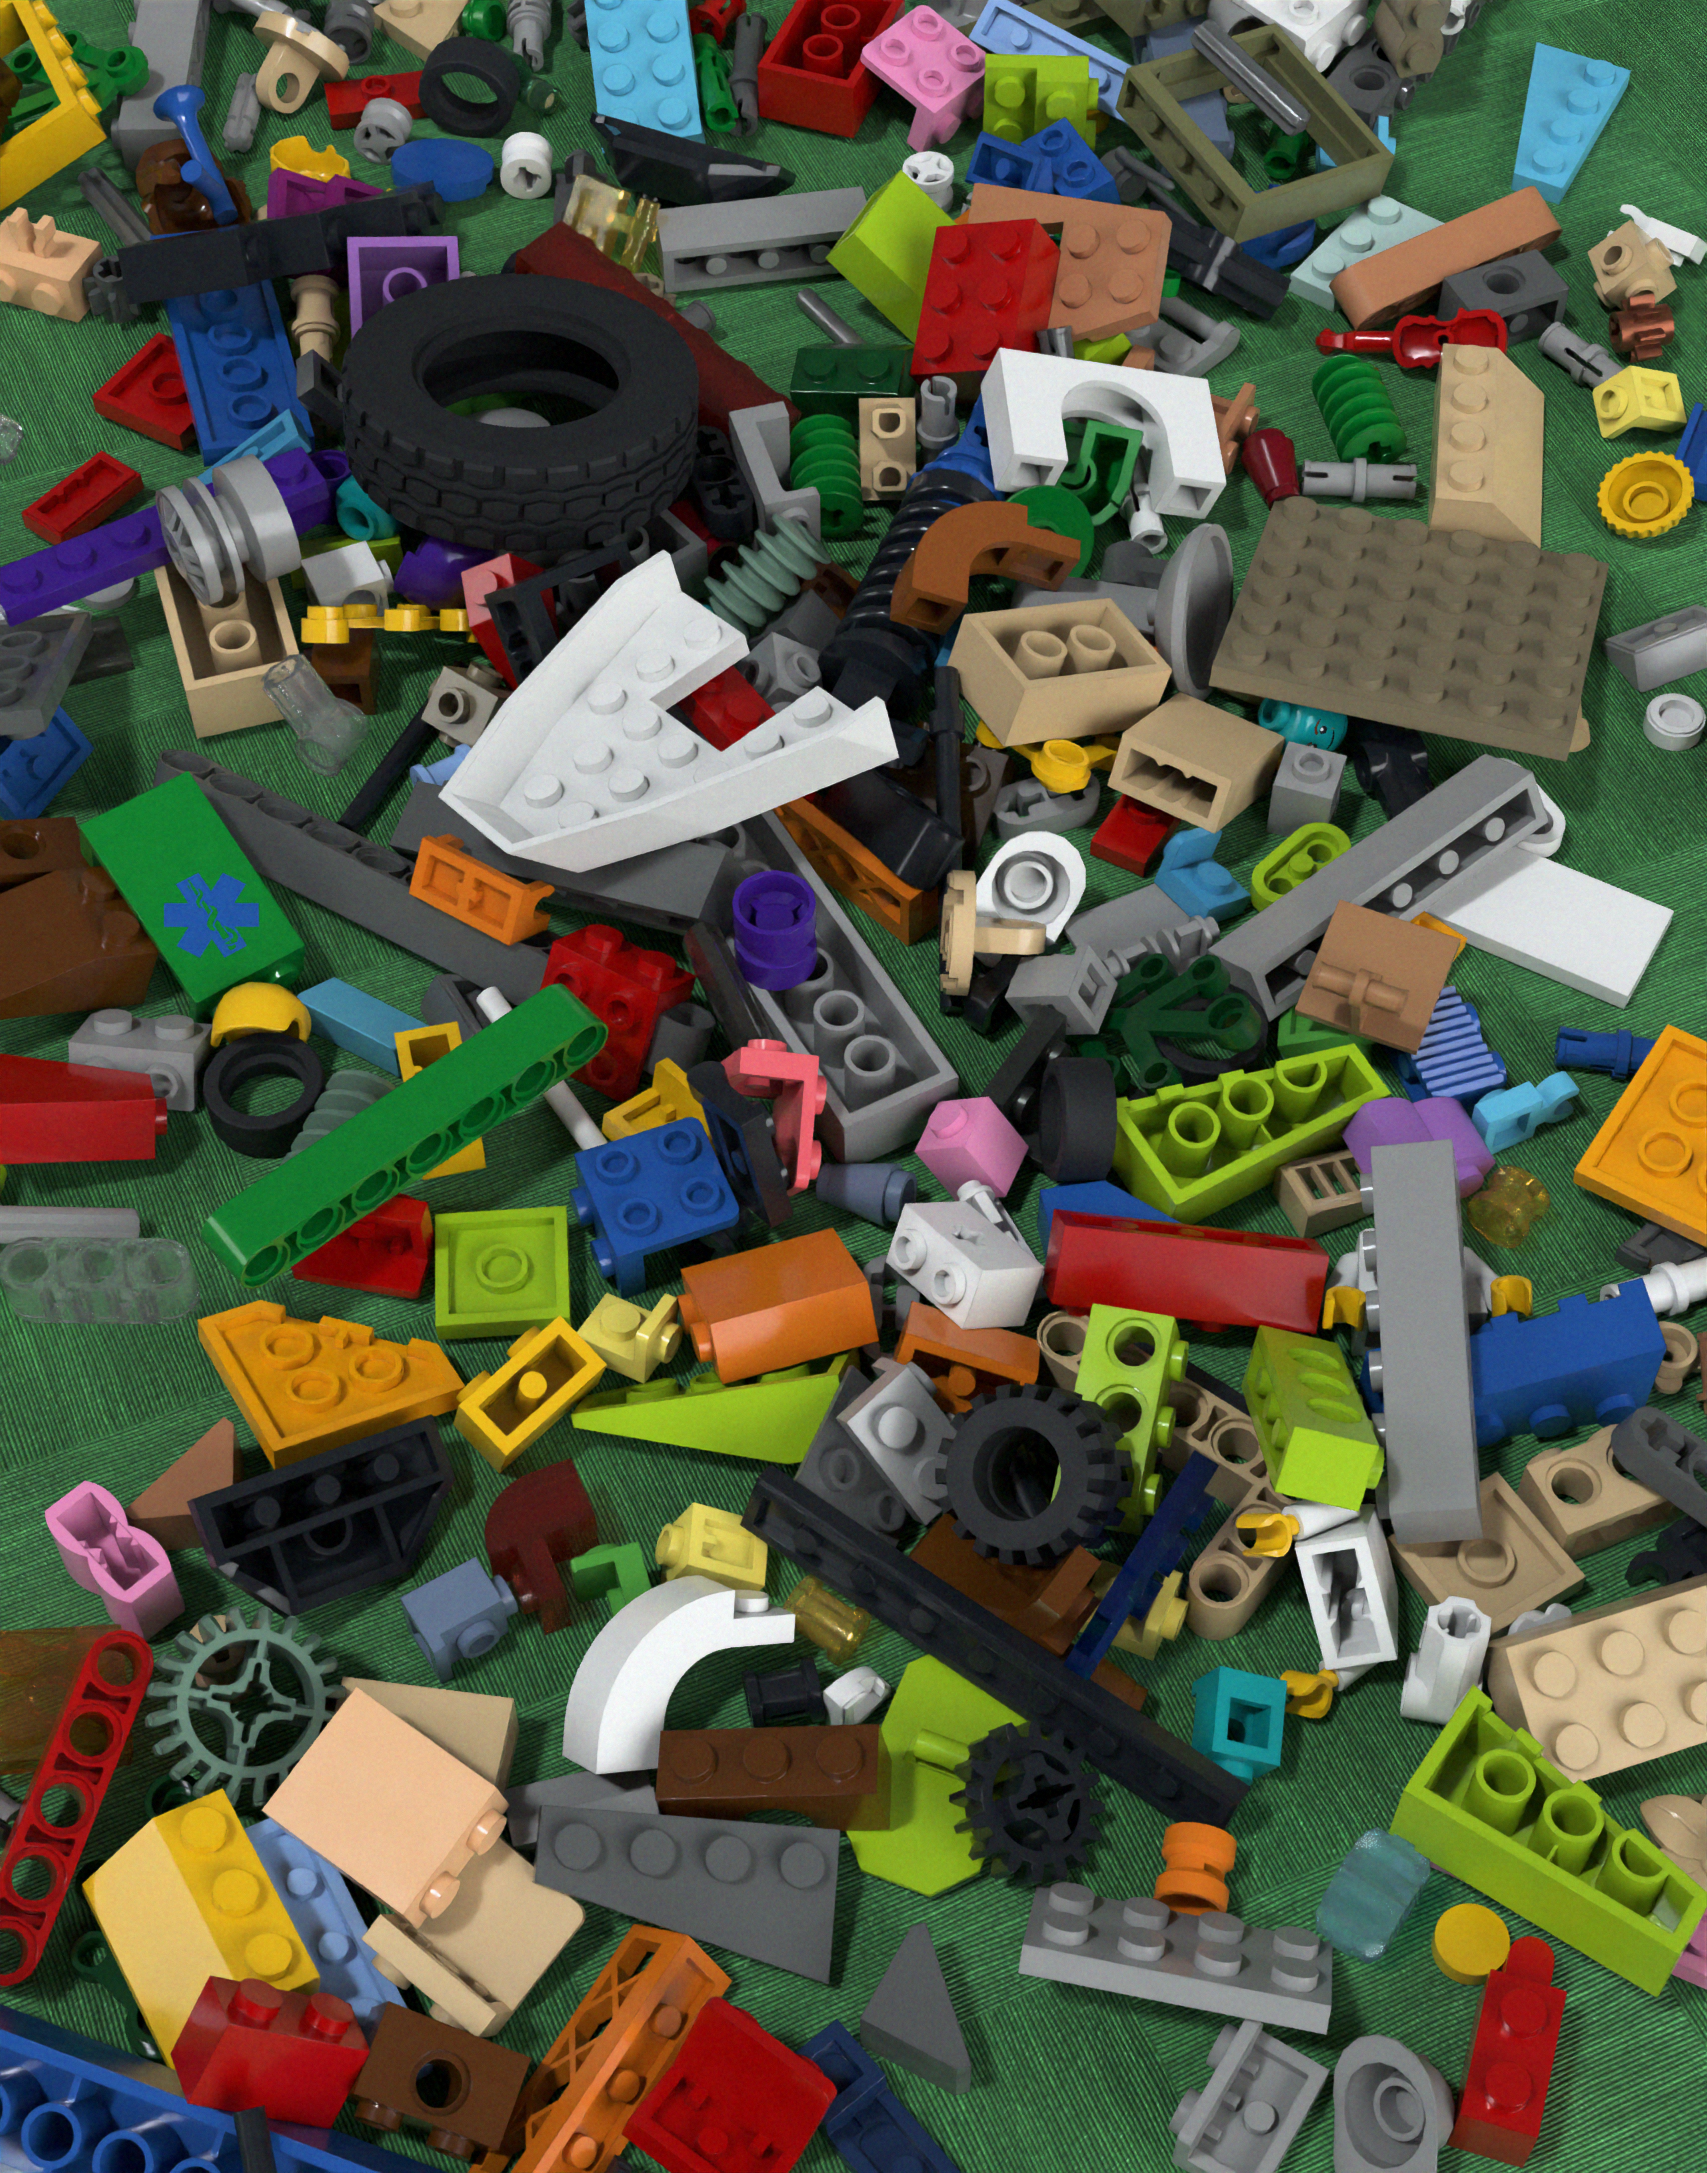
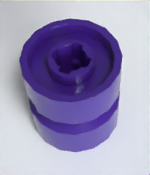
M779 870L764 871L745 879L735 890L732 900L733 927L735 931L734 952L737 970L745 981L760 989L772 991L791 989L805 982L814 971L817 961V939L815 935L817 921L814 891L804 879L791 872Z

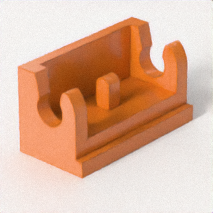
M445 834L437 838L428 835L422 838L409 894L508 946L547 930L551 914L543 910L534 909L541 898L549 897L554 893L555 888L542 880L526 885L460 851L459 849L464 846V841L452 834Z

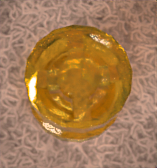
M1502 1165L1490 1176L1487 1184L1488 1190L1477 1193L1468 1203L1466 1211L1468 1219L1475 1230L1485 1239L1504 1248H1516L1528 1236L1530 1231L1529 1223L1537 1222L1547 1213L1551 1200L1544 1185L1533 1174L1520 1167Z

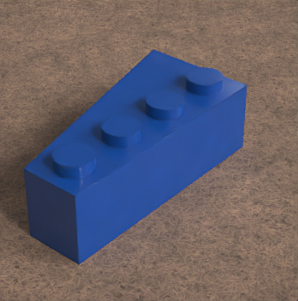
M1643 1278L1618 1284L1619 1297L1588 1305L1585 1293L1557 1300L1559 1311L1551 1315L1523 1322L1518 1319L1515 1311L1492 1317L1490 1322L1475 1330L1473 1335L1470 1336L1477 1447L1493 1444L1503 1437L1531 1433L1538 1437H1550L1572 1427L1592 1424L1607 1427L1613 1424H1620L1636 1409L1646 1405L1667 1346ZM1381 1347L1366 1351L1358 1383L1359 1392L1363 1398V1406L1369 1420H1372L1373 1413H1384L1383 1392H1372L1369 1371V1352L1381 1351Z

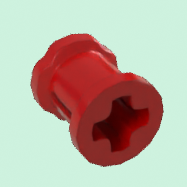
M704 0L701 5L692 6L689 10L692 37L695 34L708 33L716 39L719 45L726 37V28L730 23L736 22L737 18L746 12V0H730V5L724 9L722 6L727 0ZM709 19L710 21L703 28L701 26L702 22Z

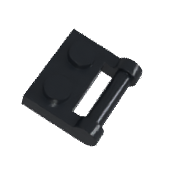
M706 1061L695 1065L687 1073V1083L693 1098L702 1105L717 1154L716 1157L733 1195L768 1226L773 1228L793 1216L786 1188L791 1185V1179L785 1165L775 1154L771 1137L776 1135L774 1122L766 1108L759 1101L755 1100L750 1103L730 1086L723 1064L717 1061Z

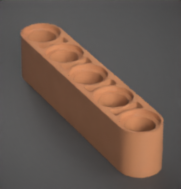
M1529 186L1353 264L1337 275L1328 287L1356 331H1367L1440 298L1445 277L1534 249L1540 252L1552 244L1562 234L1563 229L1536 186Z

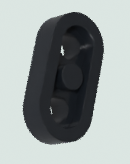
M1046 936L1045 951L1043 953L1032 955L1003 954L1001 960L986 975L980 973L970 981L968 995L961 998V1004L964 1006L963 1020L986 1036L998 1031L1016 1013L1005 999V995L1021 957L1060 954V945Z

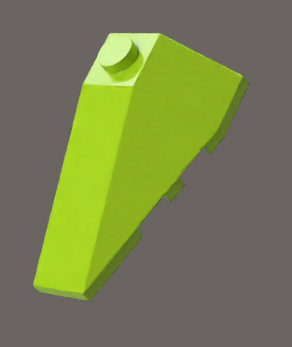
M859 1347L723 1385L714 1368L711 1367L709 1372L690 1379V1386L678 1388L676 1379L662 1378L645 1382V1384L640 1383L587 1395L571 1414L573 1428L782 1464L802 1462L848 1366H854L861 1372Z

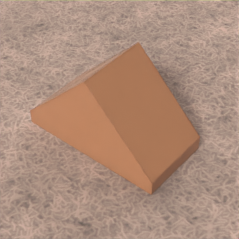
M223 1417L124 1510L129 1525L151 1535L165 1551L203 1547L187 1501L244 1481V1456L234 1424Z

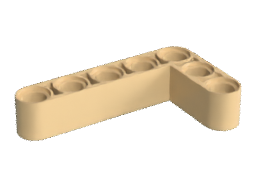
M1059 1310L1046 1316L1037 1329L1036 1340L1037 1345L1040 1347L1037 1381L1041 1386L1066 1389L1074 1392L1089 1317L1086 1315L1081 1317L1068 1315L1066 1310ZM1131 1344L1123 1350L1119 1361L1128 1366H1139L1149 1361L1152 1356ZM1069 1350L1077 1355L1061 1356L1056 1354L1055 1351ZM1184 1377L1182 1383L1172 1381L1167 1406L1176 1408V1420L1187 1422L1190 1426L1175 1427L1170 1448H1158V1452L1163 1454L1161 1464L1234 1509L1194 1562L1189 1572L1185 1600L1189 1601L1185 1617L1188 1627L1198 1636L1205 1639L1221 1641L1233 1637L1243 1628L1297 1556L1295 1551L1296 1541L1292 1540L1289 1551L1281 1557H1246L1242 1555V1551L1250 1549L1242 1542L1256 1540L1257 1535L1255 1528H1236L1237 1519L1245 1513H1282L1284 1507L1298 1501L1291 1500L1283 1494L1274 1492L1251 1417ZM1121 1408L1114 1411L1109 1416L1107 1422L1117 1423L1122 1433H1125L1138 1425L1142 1414L1133 1408ZM1238 1455L1245 1458L1248 1462L1235 1464L1223 1457ZM1210 1590H1218L1228 1594L1233 1600L1215 1602L1208 1599L1203 1593Z

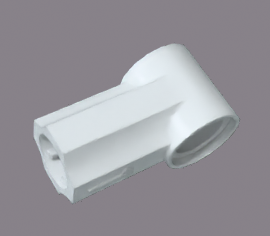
M1448 1596L1445 1602L1429 1606L1419 1641L1418 1653L1411 1652L1409 1655L1402 1690L1400 1717L1447 1725L1471 1686L1474 1684L1482 1690V1664L1490 1638L1491 1617L1483 1614L1477 1608L1474 1600Z

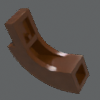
M943 1514L925 1532L908 1554V1557L1055 1656H1061L1101 1602L1095 1596L1096 1592L1087 1583L1102 1562L1079 1544L1056 1565L1049 1568L999 1563V1558L983 1557L973 1551L972 1548L975 1540H960L951 1528L957 1520L949 1514Z

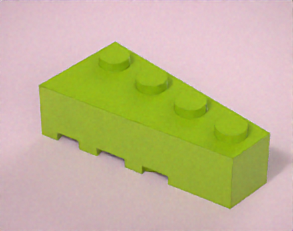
M1352 1043L1276 1061L1273 1068L1245 1074L1243 1069L1219 1074L1217 1081L1188 1088H1184L1182 1083L1159 1088L1154 1096L1128 1101L1127 1096L1117 1098V1132L1112 1167L1132 1196L1182 1224L1192 1225L1273 1183L1277 1167L1295 1160L1330 1153L1345 1145L1346 1142L1340 1133L1361 1106L1373 1100L1389 1098L1391 1092L1356 1044Z
M1473 1684L1403 1790L1388 1836L1658 1998L1707 1909V1892L1636 1828L1627 1831L1601 1809L1600 1803L1602 1798L1581 1779L1573 1784L1542 1756L1545 1747L1522 1727L1516 1732L1491 1711L1493 1701Z

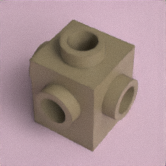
M471 662L468 668L444 666L441 674L430 686L428 704L421 719L440 730L438 738L445 744L455 748L465 743L472 749L503 703L514 691L500 684L503 679L502 674L483 664Z

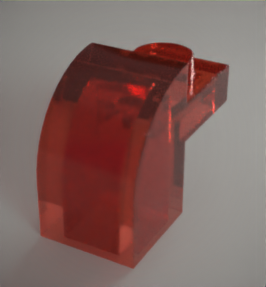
M571 1458L524 1475L507 1486L491 1506L485 1525V1543L492 1577L499 1574L506 1583L511 1581L523 1615L535 1611L545 1635L571 1626L567 1594L555 1564L582 1555L588 1550L599 1546L595 1513Z

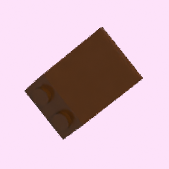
M102 866L56 870L0 894V1020L144 1004L158 950Z

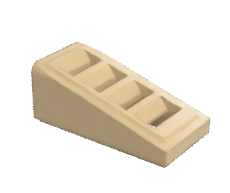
M1349 1149L1295 1160L1276 1169L1272 1192L1302 1238L1315 1237L1373 1214H1364L1361 1191L1351 1175L1356 1172L1360 1174L1363 1172ZM1338 1180L1346 1193L1338 1194L1331 1182ZM1318 1188L1324 1198L1316 1199L1311 1190Z

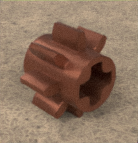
M1653 293L1632 296L1621 300L1622 311L1612 312L1609 317V337L1616 353L1628 351L1629 363L1662 357L1661 346L1671 344L1674 339V319L1668 304L1655 305Z

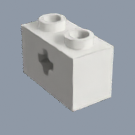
M966 1201L904 1204L886 1258L887 1264L962 1330L1023 1326L1044 1270L1042 1264Z

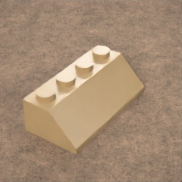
M1443 343L1434 390L1427 526L1429 530L1451 533L1458 530H1470L1480 534L1483 538L1506 543L1523 541L1534 544L1541 549L1544 393L1499 348Z

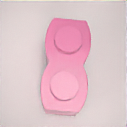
M83 1481L45 1511L47 1525L66 1570L80 1586L92 1593L101 1595L110 1618L121 1630L134 1632L147 1641L185 1611L184 1600L165 1550L151 1535L129 1525L121 1504L105 1488L89 1481Z

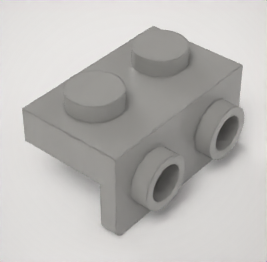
M121 1009L101 1010L91 1013L69 1040V1063L150 1074L155 1097L166 1098L167 1109L192 1111L198 1104L197 1072L215 1048L210 1044L212 1024L194 1023L192 1018L184 1015H166L158 1019L132 1017L130 1012Z
M881 1356L871 1366L879 1378L843 1410L836 1419L912 1518L927 1525L942 1511L938 1499L948 1495L947 1485L936 1484L935 1468L946 1469L948 1456L938 1453L942 1438H955L958 1431L950 1425L955 1416L951 1413L945 1415L932 1399L938 1390L920 1367L913 1362L903 1365Z
M1245 2019L1239 2029L1227 2023L1215 2041L1206 2060V2065L1215 2069L1210 2081L1202 2094L1190 2087L1170 2121L1168 2129L1178 2135L1171 2162L1189 2173H1276L1326 2083L1330 2070L1262 2031L1264 2022Z

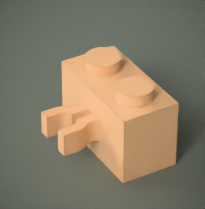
M17 207L12 215L7 216L0 225V301L79 323L91 308L90 301L86 299L82 279L94 277V264L104 258L100 242L56 230L54 218L51 216L43 215L37 224L31 223L27 210Z

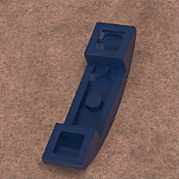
M838 2019L795 2052V2054L806 2056L814 2061L837 2089V2095L817 2129L851 2173H961L887 2088L884 2072Z

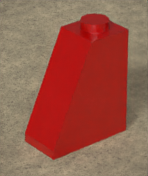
M0 1053V1164L155 1159V1136L167 1135V1104L165 1097H155L150 1074Z

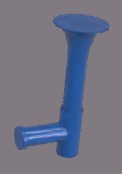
M185 84L172 87L158 96L153 105V112L158 119L173 122L182 134L192 160L187 161L182 166L181 177L207 199L218 224L232 223L237 219L238 212L223 176L216 167L197 118V112L205 103V94L201 88L195 85Z

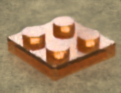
M120 1624L0 1631V1775L35 1773L79 1661L90 1646L108 1632L122 1630ZM112 1650L102 1652L99 1655L97 1666L103 1680L115 1686L127 1685L124 1654ZM88 1719L76 1720L72 1723L69 1737L74 1749L85 1756L101 1755L106 1743L105 1733L101 1726ZM132 1727L116 1767L131 1766L134 1755Z

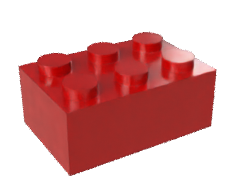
M797 0L757 66L759 116L781 121L785 124H794L828 132L832 135L854 138L885 83L861 62L862 49L905 16V0Z
M1036 218L939 226L936 228L909 374L920 387L928 379L931 382V394H933L932 377L944 376L954 381L957 386L955 404L976 403L981 393L980 385L999 347L1041 354L1039 338L1036 332L1048 329L1061 251Z

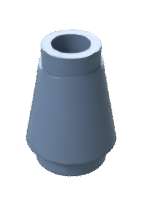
M824 1163L816 1183V1196L819 1201L828 1202L830 1205L884 1227H890L893 1222L898 1223L904 1204L915 1203L917 1195V1178L915 1173L903 1171L900 1163Z

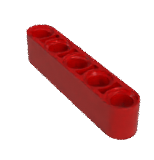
M117 1630L106 1633L90 1646L79 1661L1 1854L0 1932L8 1933L17 1940L21 1949L20 1963L12 1973L0 1974V1989L20 1983L32 1974L39 1963L149 1684L154 1666L152 1649L144 1638L134 1632ZM118 1651L128 1657L133 1668L132 1680L128 1685L115 1686L103 1680L97 1666L99 1655L102 1652ZM88 1719L101 1726L106 1738L105 1748L101 1755L85 1756L74 1749L69 1737L70 1727L74 1721ZM62 1789L72 1794L78 1806L77 1819L72 1826L66 1828L54 1827L43 1817L40 1806L46 1791ZM19 1861H37L48 1871L50 1884L44 1898L36 1901L26 1900L14 1890L11 1880L12 1872Z

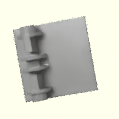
M1155 883L1072 916L1062 929L1075 950L1078 945L1089 944L1116 981L1135 970L1144 958L1155 953L1166 955L1180 976L1188 970L1195 960L1208 955L1207 949L1213 946V941L1220 939V930L1213 917L1209 916L1204 919L1199 915L1189 917ZM1143 990L1119 1008H1130L1149 995Z

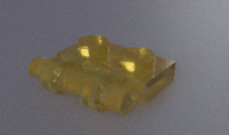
M578 173L550 262L561 267L565 272L566 278L592 283L599 287H602L604 277L613 280L611 290L616 291L617 282L623 283L628 276L635 273H643L640 271V267L648 242L654 243L659 226L654 223L661 204L640 197L635 216H630L625 211L631 192L590 175ZM619 231L628 234L620 263L610 260Z

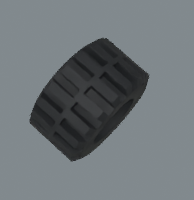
M1025 1383L1024 1386L1016 1384L997 1386L996 1395L981 1393L970 1400L974 1413L958 1412L950 1422V1425L958 1431L955 1438H942L938 1453L948 1456L946 1469L935 1468L936 1484L947 1485L948 1490L947 1496L938 1499L943 1514L958 1516V1521L951 1528L960 1540H975L972 1548L973 1551L983 1557L999 1558V1563L1032 1566H1054L1079 1544L1083 1548L1099 1549L1110 1539L1103 1530L1105 1526H1120L1126 1512L1116 1507L1119 1497L1131 1498L1133 1482L1122 1481V1468L1133 1467L1130 1451L1117 1450L1115 1443L1122 1439L1124 1435L1117 1423L1104 1422L1102 1420L1107 1413L1105 1409L1096 1402L1082 1400V1394L1071 1390ZM1041 1433L1049 1440L1058 1455L1061 1479L1057 1494L1052 1503L1042 1513L1031 1518L1020 1509L1012 1496L1009 1485V1469L1012 1458L1020 1445L1031 1436Z

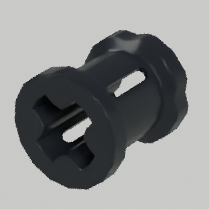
M813 1657L802 1658L799 1667L757 1675L753 1669L741 1671L751 1728H765L767 1724L809 1716L813 1722L825 1720L822 1692Z

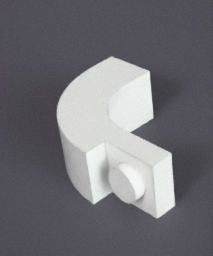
M701 1575L671 1580L641 1594L622 1608L606 1624L591 1644L577 1670L566 1707L562 1756L596 1775L658 1768L660 1731L664 1729L666 1708L675 1686L685 1672L701 1658L721 1649L794 1642L795 1614L769 1603V1595L767 1593L755 1590H734Z

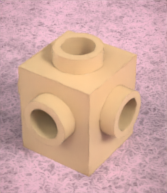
M1631 219L1587 252L1598 278V281L1593 284L1594 289L1602 302L1610 309L1616 306L1621 309L1620 301L1628 299V297L1650 293L1654 294L1656 304L1677 288L1669 268L1674 263L1671 253L1657 237L1652 239Z

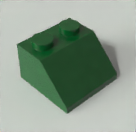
M814 343L798 348L789 390L797 423L813 415L831 414L840 416L850 422L853 435H859V398H914L917 383L909 374L915 345Z

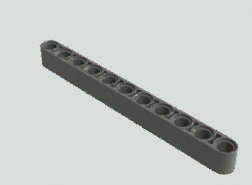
M178 749L164 750L159 753L152 789L189 771L256 872L484 989L497 987L506 1000L517 1006L540 991L553 941L562 938L561 936L546 930L508 946L409 894L416 863L199 754ZM688 1000L660 1013L643 1070L654 1075L655 1064L666 1057L670 1058L685 1073H688L695 1065L704 1062L716 1024L714 1016L709 1011Z

